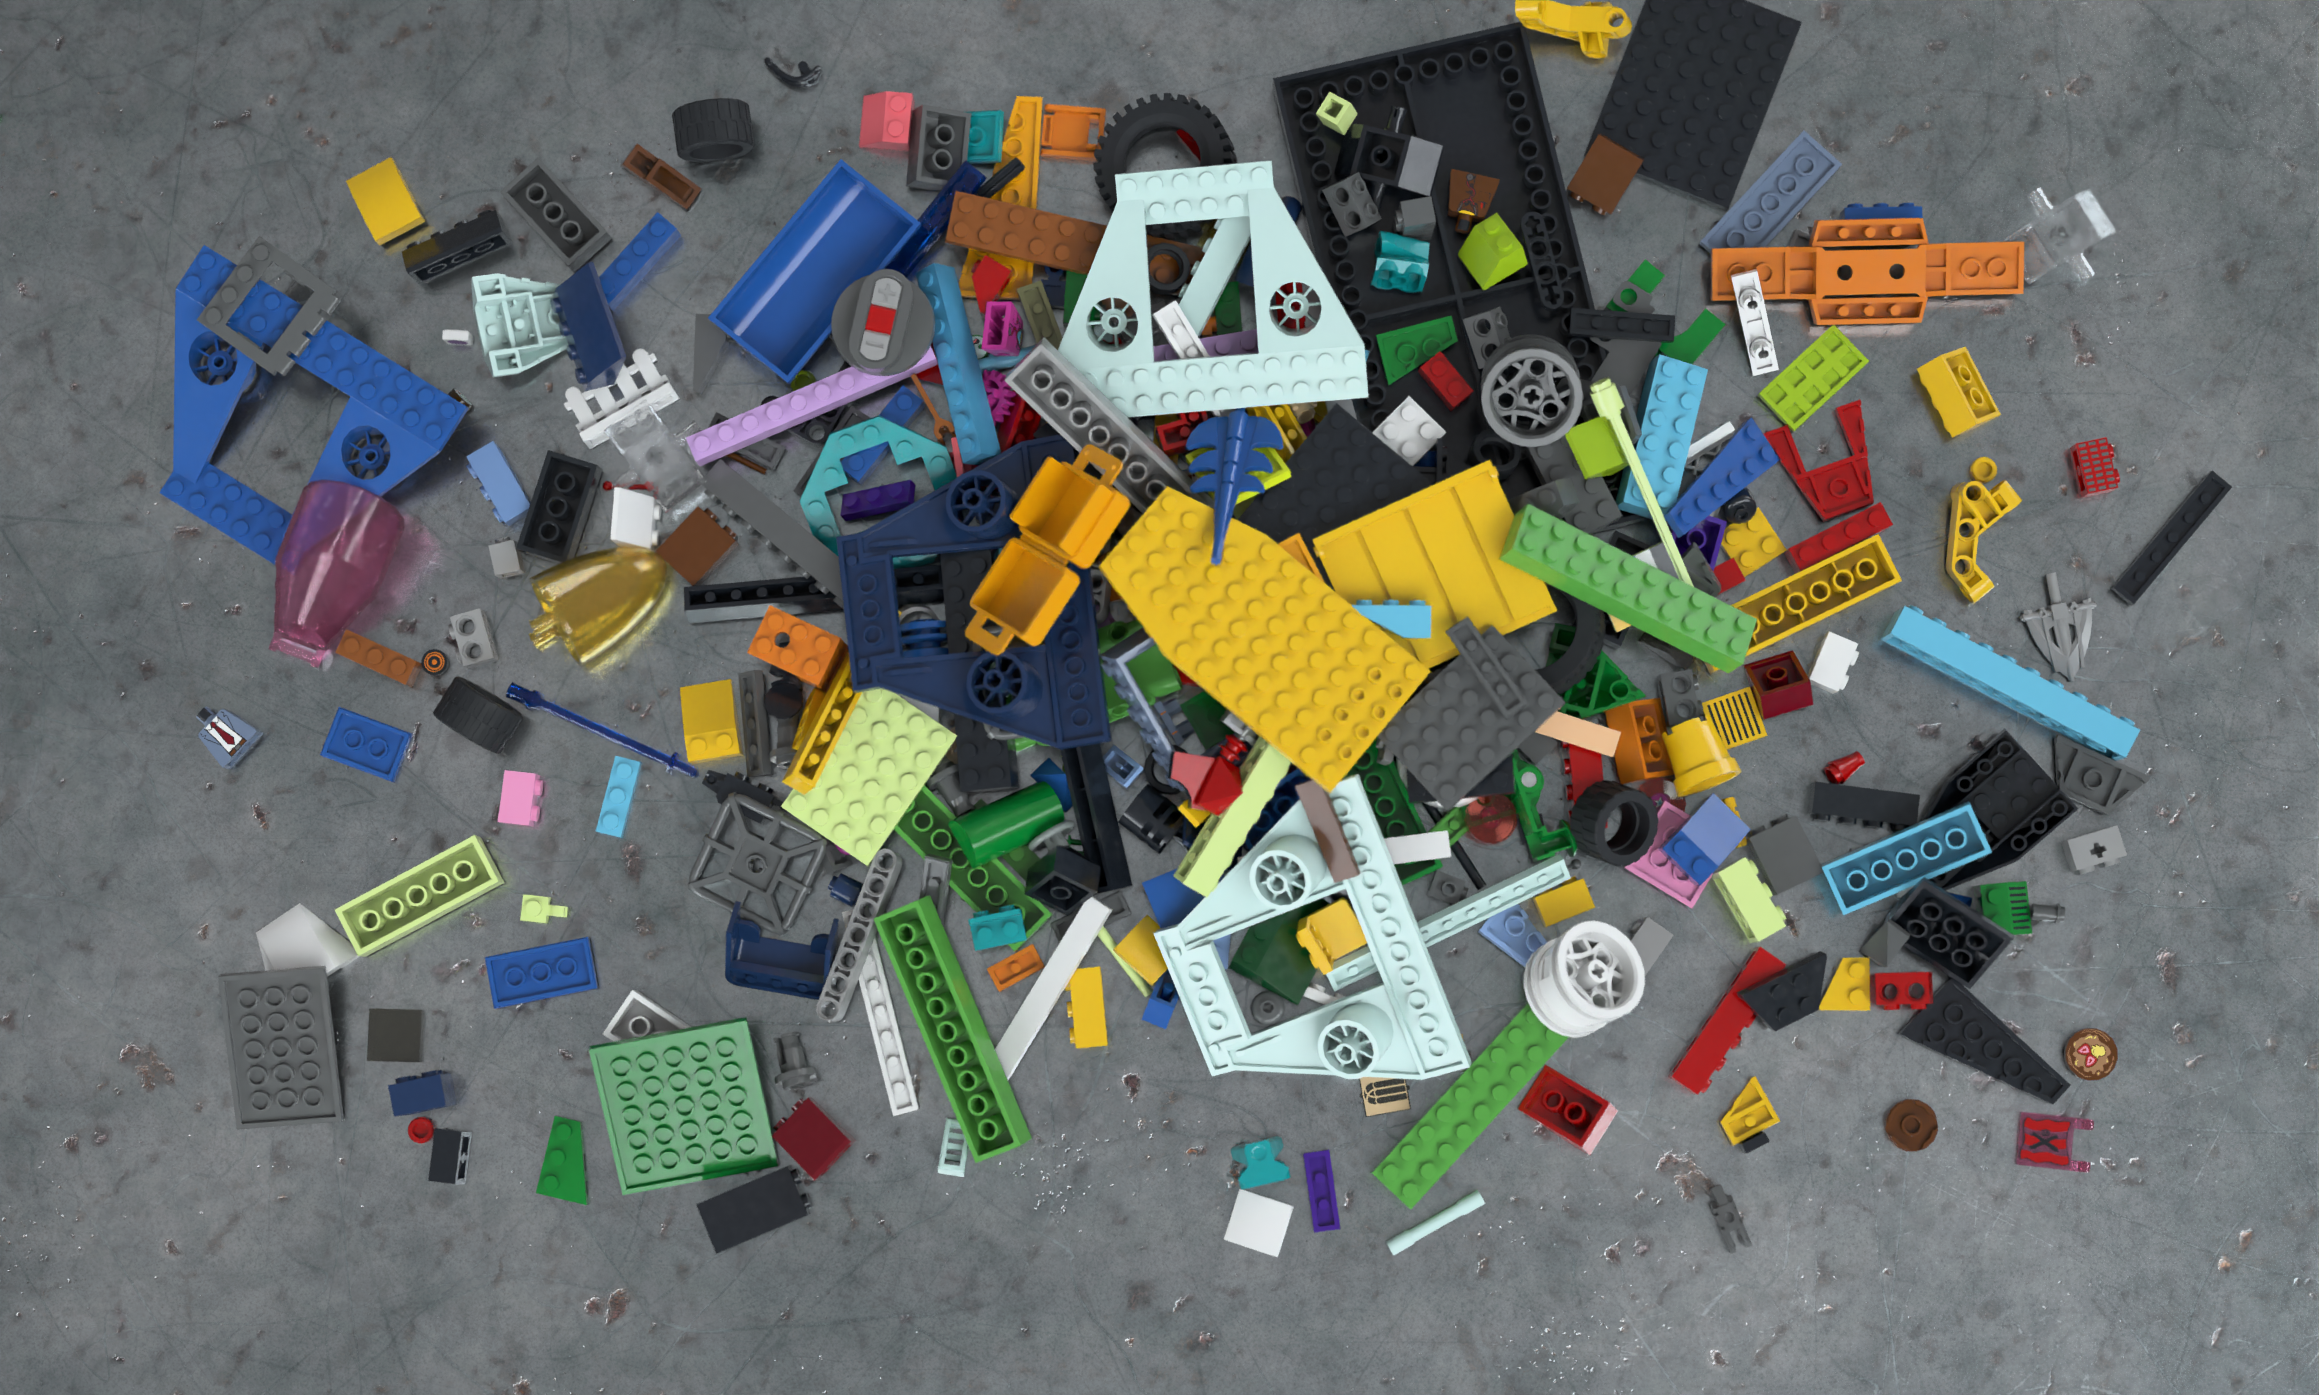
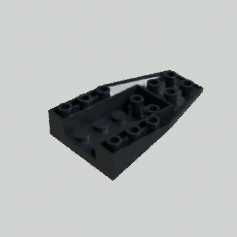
M2005 728L1945 782L1923 819L1924 821L1961 804L1970 802L1992 853L1928 880L1946 891L2012 864L2021 859L2078 810L2070 798Z

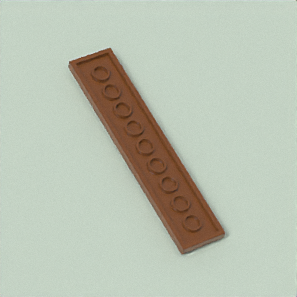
M955 191L945 243L1088 275L1107 226ZM1147 235V250L1160 243L1174 244L1183 250L1190 263L1189 276L1185 281L1189 285L1193 278V275L1190 273L1197 260L1201 262L1205 255V252L1202 251L1203 248ZM1161 254L1152 259L1149 270L1151 276L1156 281L1167 284L1173 282L1178 277L1179 266L1173 257ZM1182 287L1175 293H1171V295L1179 296Z

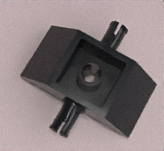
M1391 106L1386 128L1380 129L1361 124L1350 125L1344 135L1334 174L1349 177L1359 172L1362 180L1369 182L1368 184L1371 185L1369 194L1378 211H1381L1384 193L1389 187L1430 197L1444 149L1442 145L1403 134L1401 130L1407 109L1397 108L1396 106ZM1383 157H1388L1385 162L1382 161Z

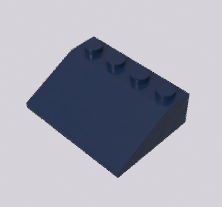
M589 262L559 285L551 298L552 310L554 313H558L560 319V333L562 337L566 336L568 342V356L571 361L574 360L577 368L575 369L577 382L583 385L584 391L614 385L626 359V354L594 262Z

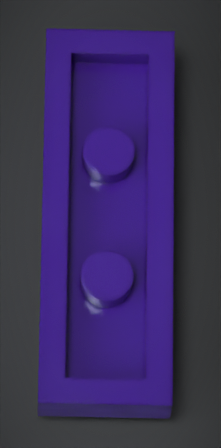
M910 479L843 494L840 516L845 521L903 509L914 503L916 485Z
M1322 1150L1303 1153L1314 1233L1340 1229L1330 1151Z

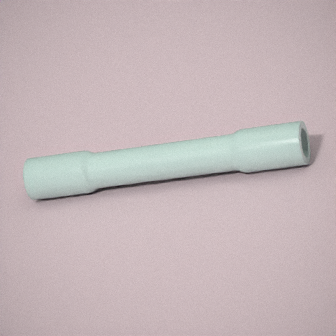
M1476 1190L1419 1225L1389 1239L1386 1243L1394 1256L1424 1236L1484 1205L1485 1202L1479 1191Z

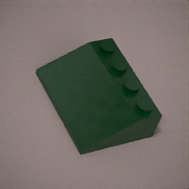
M1293 885L1294 890L1301 889L1298 886ZM1320 898L1251 925L1228 968L1298 1005L1317 971L1309 958L1310 952L1306 946L1302 947L1297 940L1298 923L1300 919L1330 903Z

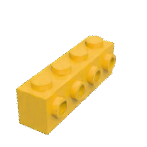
M1288 404L1246 407L1245 409L1248 416L1267 418L1277 426L1281 432L1283 449H1274L1284 463L1290 459L1307 438Z

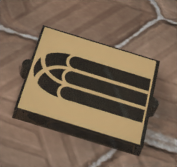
M1359 1078L1361 1088L1359 1097L1363 1099L1366 1117L1411 1109L1408 1094L1410 1086L1407 1085L1406 1079Z

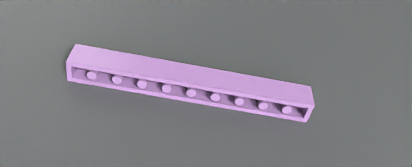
M930 346L925 356L915 366L896 375L875 376L850 367L688 436L686 440L695 461L699 466H702L908 378L914 373L917 374L936 366L938 362Z

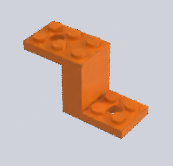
M769 605L747 653L797 676L803 683L827 693L848 652V645L840 637ZM781 633H786L790 637V643L786 647H778L775 642L776 637Z

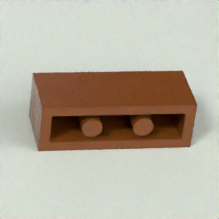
M347 629L335 652L411 688L422 668L420 662Z

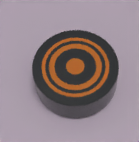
M432 649L423 655L421 660L422 668L430 675L439 676L447 671L449 659L444 652Z

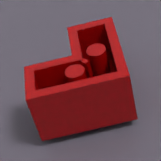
M1206 411L1176 413L1178 421L1157 426L1156 437L1160 450L1168 457L1191 451L1186 449L1187 440L1191 432L1199 424L1208 420Z

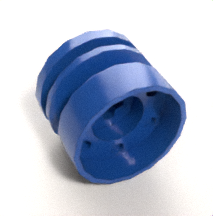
M918 619L900 624L901 634L909 635L901 637L902 645L910 646V650L903 651L904 658L949 654L947 647H941V643L948 641L947 634L940 633L947 631L946 621Z

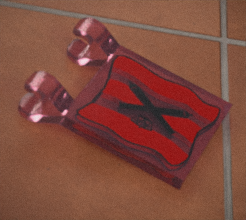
M2021 1112L2016 1165L2090 1172L2091 1165L2089 1162L2071 1160L2074 1128L2093 1130L2094 1121Z

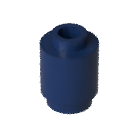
M841 873L839 877L833 876L827 890L831 891L830 897L853 907V905H856L863 883Z

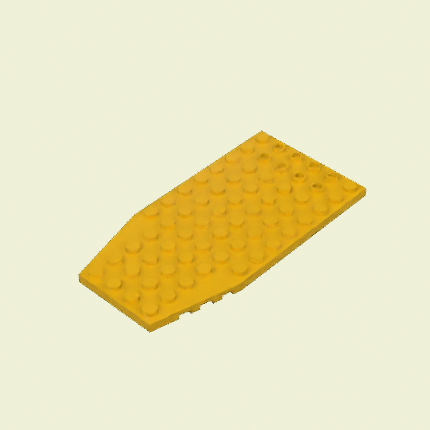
M1167 486L1100 564L1099 569L1118 595H1121L1132 614L1138 618L1149 637H1152L1164 657L1330 794L1431 671L1370 620L1361 615L1352 605L1270 537L1254 528L1231 518L1224 540L1221 563L1218 565L1212 564L1210 561L1214 542V509Z

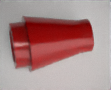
M1855 751L1850 755L1828 762L1824 772L1832 784H1844L1865 764L1862 755Z

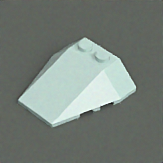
M499 273L471 278L473 313L483 359L493 377L519 374L567 349L568 342L566 336L562 337L559 330L560 319L558 313H554L551 307V298L554 295L555 289L561 284L535 282L527 278H512Z

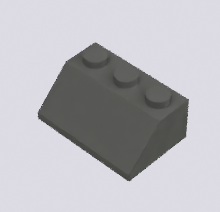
M921 105L913 110L906 186L927 190L965 189L971 113L929 105Z

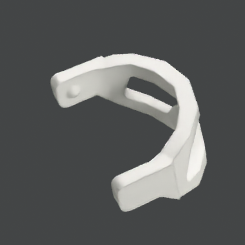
M920 603L903 605L899 609L902 612L899 618L900 622L905 615L914 611L926 612L932 616V619L940 620L929 607Z

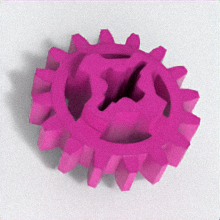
M984 370L982 379L994 426H996V421L1004 422V414H1011L1008 408L1015 405L1011 398L1016 393L1010 391L1012 387L1004 381L1006 375L996 370H992V372Z

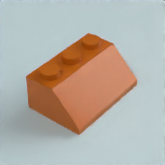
M1660 698L1637 700L1605 711L1608 728L1621 732L1614 753L1617 774L1621 784L1674 775L1666 745L1662 738V734L1666 731L1668 736Z

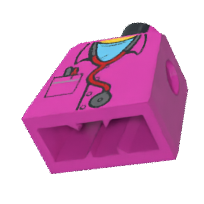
M987 302L981 348L994 356H1019L1023 320L1012 302Z

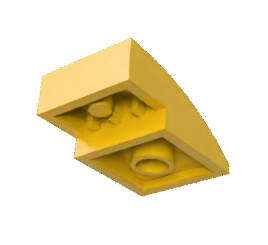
M392 157L346 181L374 240L379 245L425 222Z

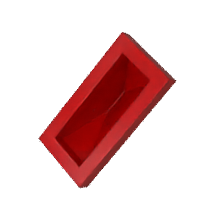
M1217 756L1196 804L1215 816H1219L1243 794L1240 768Z

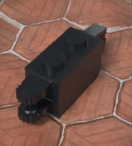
M708 770L702 784L717 794V801L721 805L728 797V794L736 792L737 794L746 795L770 808L773 805H777L780 809L788 812L781 807L784 802L772 795L774 789L761 783L756 787L748 783L749 777L737 771L733 776L729 773L725 775ZM740 805L745 817L764 825L766 819L773 821Z

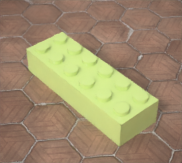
M474 835L335 909V912L357 955L366 957L498 887L504 881L482 838Z

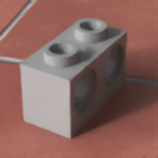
M478 608L450 617L452 624L448 625L452 639H456L459 649H456L455 653L459 664H463L464 667L471 669L499 660L484 610ZM467 621H473L474 629L472 632L465 634L463 632V625ZM479 645L481 648L480 655L477 658H471V648Z

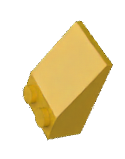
M732 679L680 687L683 730L688 762L698 764L744 756Z

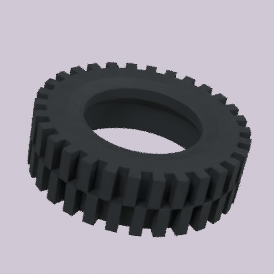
M1164 93V100H1160L1157 94L1150 95V103H1146L1143 97L1136 100L1139 107L1133 109L1130 104L1123 107L1127 112L1123 117L1117 112L1113 116L1116 125L1113 127L1107 123L1104 130L1108 136L1100 135L1097 141L1101 146V150L1095 149L1094 156L1098 163H1093L1094 171L1098 175L1095 176L1096 184L1100 188L1099 192L1111 211H1114L1117 203L1115 174L1126 173V159L1130 148L1140 137L1156 128L1171 126L1182 129L1190 134L1199 147L1200 166L1238 163L1233 143L1217 116L1212 114L1205 105L1201 107L1197 100L1191 98L1190 102H1188L1185 95L1178 94L1177 100H1175L1171 93ZM1213 219L1146 225V235L1150 233L1152 237L1161 238V234H1164L1168 240L1175 239L1174 233L1178 232L1184 238L1189 236L1187 229L1193 228L1195 233L1202 230L1199 223L1205 221L1209 226L1214 221Z

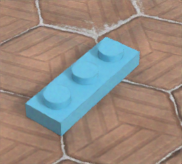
M615 756L596 832L623 838L642 762Z

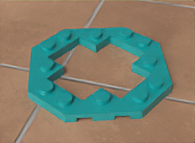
M880 415L830 433L800 498V504L812 535L838 556L836 537L842 535L825 491L849 482L840 458L888 441L897 465L922 456L934 490H937L957 478L956 470L946 445L928 439ZM937 554L893 558L894 569L920 567L934 562Z

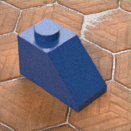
M1168 969L1157 980L1142 1020L1164 1029L1167 1028L1179 999Z

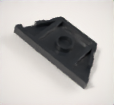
M1819 951L1737 992V995L1751 1007L1750 1009L1762 1019L1769 1029L1776 1032L1819 1010L1827 955Z

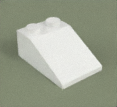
M615 487L610 539L622 550L654 552V545L658 546L659 530H656V520L661 518V505L658 504L654 497Z

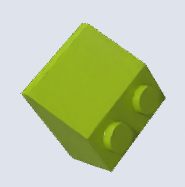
M1498 213L1475 225L1458 252V257L1483 291L1528 265L1523 246Z
M1599 416L1572 427L1565 434L1585 479L1613 475L1629 466L1609 419H1606V416Z

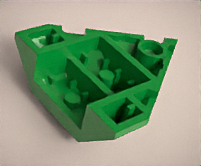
M1555 623L1546 667L1558 661L1567 652L1574 639L1576 627ZM1601 650L1600 656L1596 658V664L1590 672L1586 673L1587 676L1577 685L1574 684L1571 689L1564 693H1557L1565 701V705L1558 712L1579 719H1585L1642 699L1646 695Z

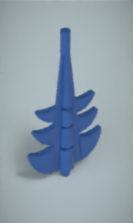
M1235 408V411H1232L1229 416H1217L1202 422L1191 432L1186 443L1187 450L1197 448L1215 449L1199 455L1188 467V471L1191 474L1202 471L1215 472V474L1199 478L1190 486L1191 493L1215 492L1214 542L1210 561L1215 565L1221 563L1224 540L1239 492H1265V488L1259 479L1245 473L1250 471L1273 472L1269 459L1264 454L1252 449L1260 447L1283 449L1281 432L1277 426L1267 418L1248 416L1245 413L1246 408Z

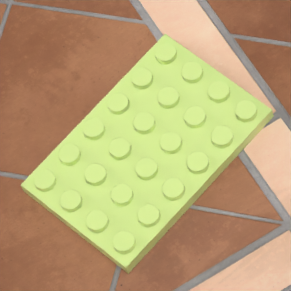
M884 689L862 692L815 788L805 795L793 789L781 807L869 866L953 745L957 735L896 693Z

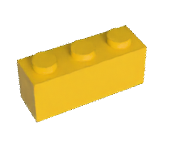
M1101 967L1076 969L1065 987L1066 991H1071L1072 1001L1067 1002L1068 1017H1073L1074 1028H1069L1070 1043H1075L1076 1048L1108 1046Z

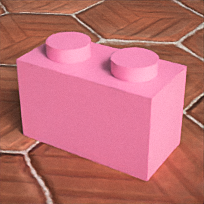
M509 770L504 771L498 822L534 827V821H538L540 807L536 806L537 797L541 796L543 791V780H540V775Z

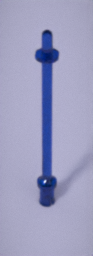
M514 682L508 687L506 697L526 705L528 710L539 708L666 766V773L668 774L674 769L690 777L697 775L695 767L678 760L679 754L677 752L668 756L542 699L540 692L537 690H528Z

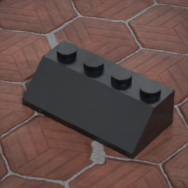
M485 210L479 213L476 219L469 222L468 220L460 221L449 231H438L430 236L431 239L409 244L406 250L401 251L407 273L418 284H422L512 244L513 242L501 215L496 210Z

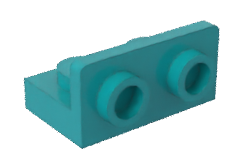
M1014 905L1000 907L999 913L989 915L988 910L973 913L972 919H968L975 951L1027 940L1021 909H1015Z

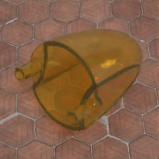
M636 546L614 547L580 555L529 578L531 587L544 611V614L529 621L531 628H534V632L528 634L531 642L533 641L534 647L537 649L556 637L557 639L560 638L562 643H564L570 655L579 666L582 667L625 637L641 622L658 601L667 580L668 570L665 560L658 553L650 549Z

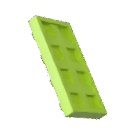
M1832 325L1758 394V397L1794 432L1857 374L1869 360L1835 325Z

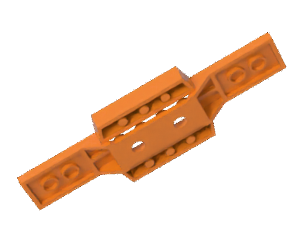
M1919 217L1815 220L1808 246L1711 248V300H1736L1731 275L1757 269L1764 300L1808 299L1813 322L1816 325L1921 323L1928 297L2023 294L2024 241L1929 243L1923 218ZM1918 245L1916 249L1825 251L1822 248L1831 246ZM1894 264H1900L1904 268V273L1899 279H1893L1890 276L1889 270ZM1842 265H1848L1852 270V274L1847 280H1841L1837 275L1838 268ZM1904 293H1916V294L1918 295V296H1874V297H1829V298H1823L1825 295L1904 294Z

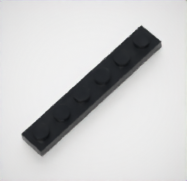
M2213 470L2210 471L2112 587V590L2131 606L2134 605L2230 491L2232 486Z

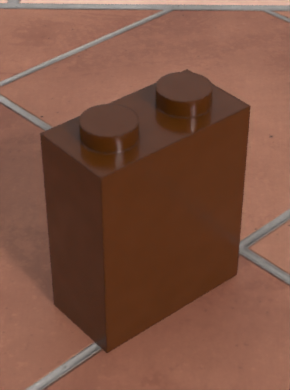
M1600 133L1568 185L1567 189L1571 191L1569 195L1582 203L1584 199L1593 204L1592 209L1604 216L1606 213L1612 214L1645 159Z
M699 506L655 551L692 586H700L739 545L734 540L737 535L727 525L721 528L715 522L718 517L708 508L703 511Z

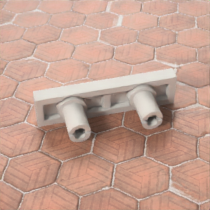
M1757 269L1731 275L1753 376L1779 370Z

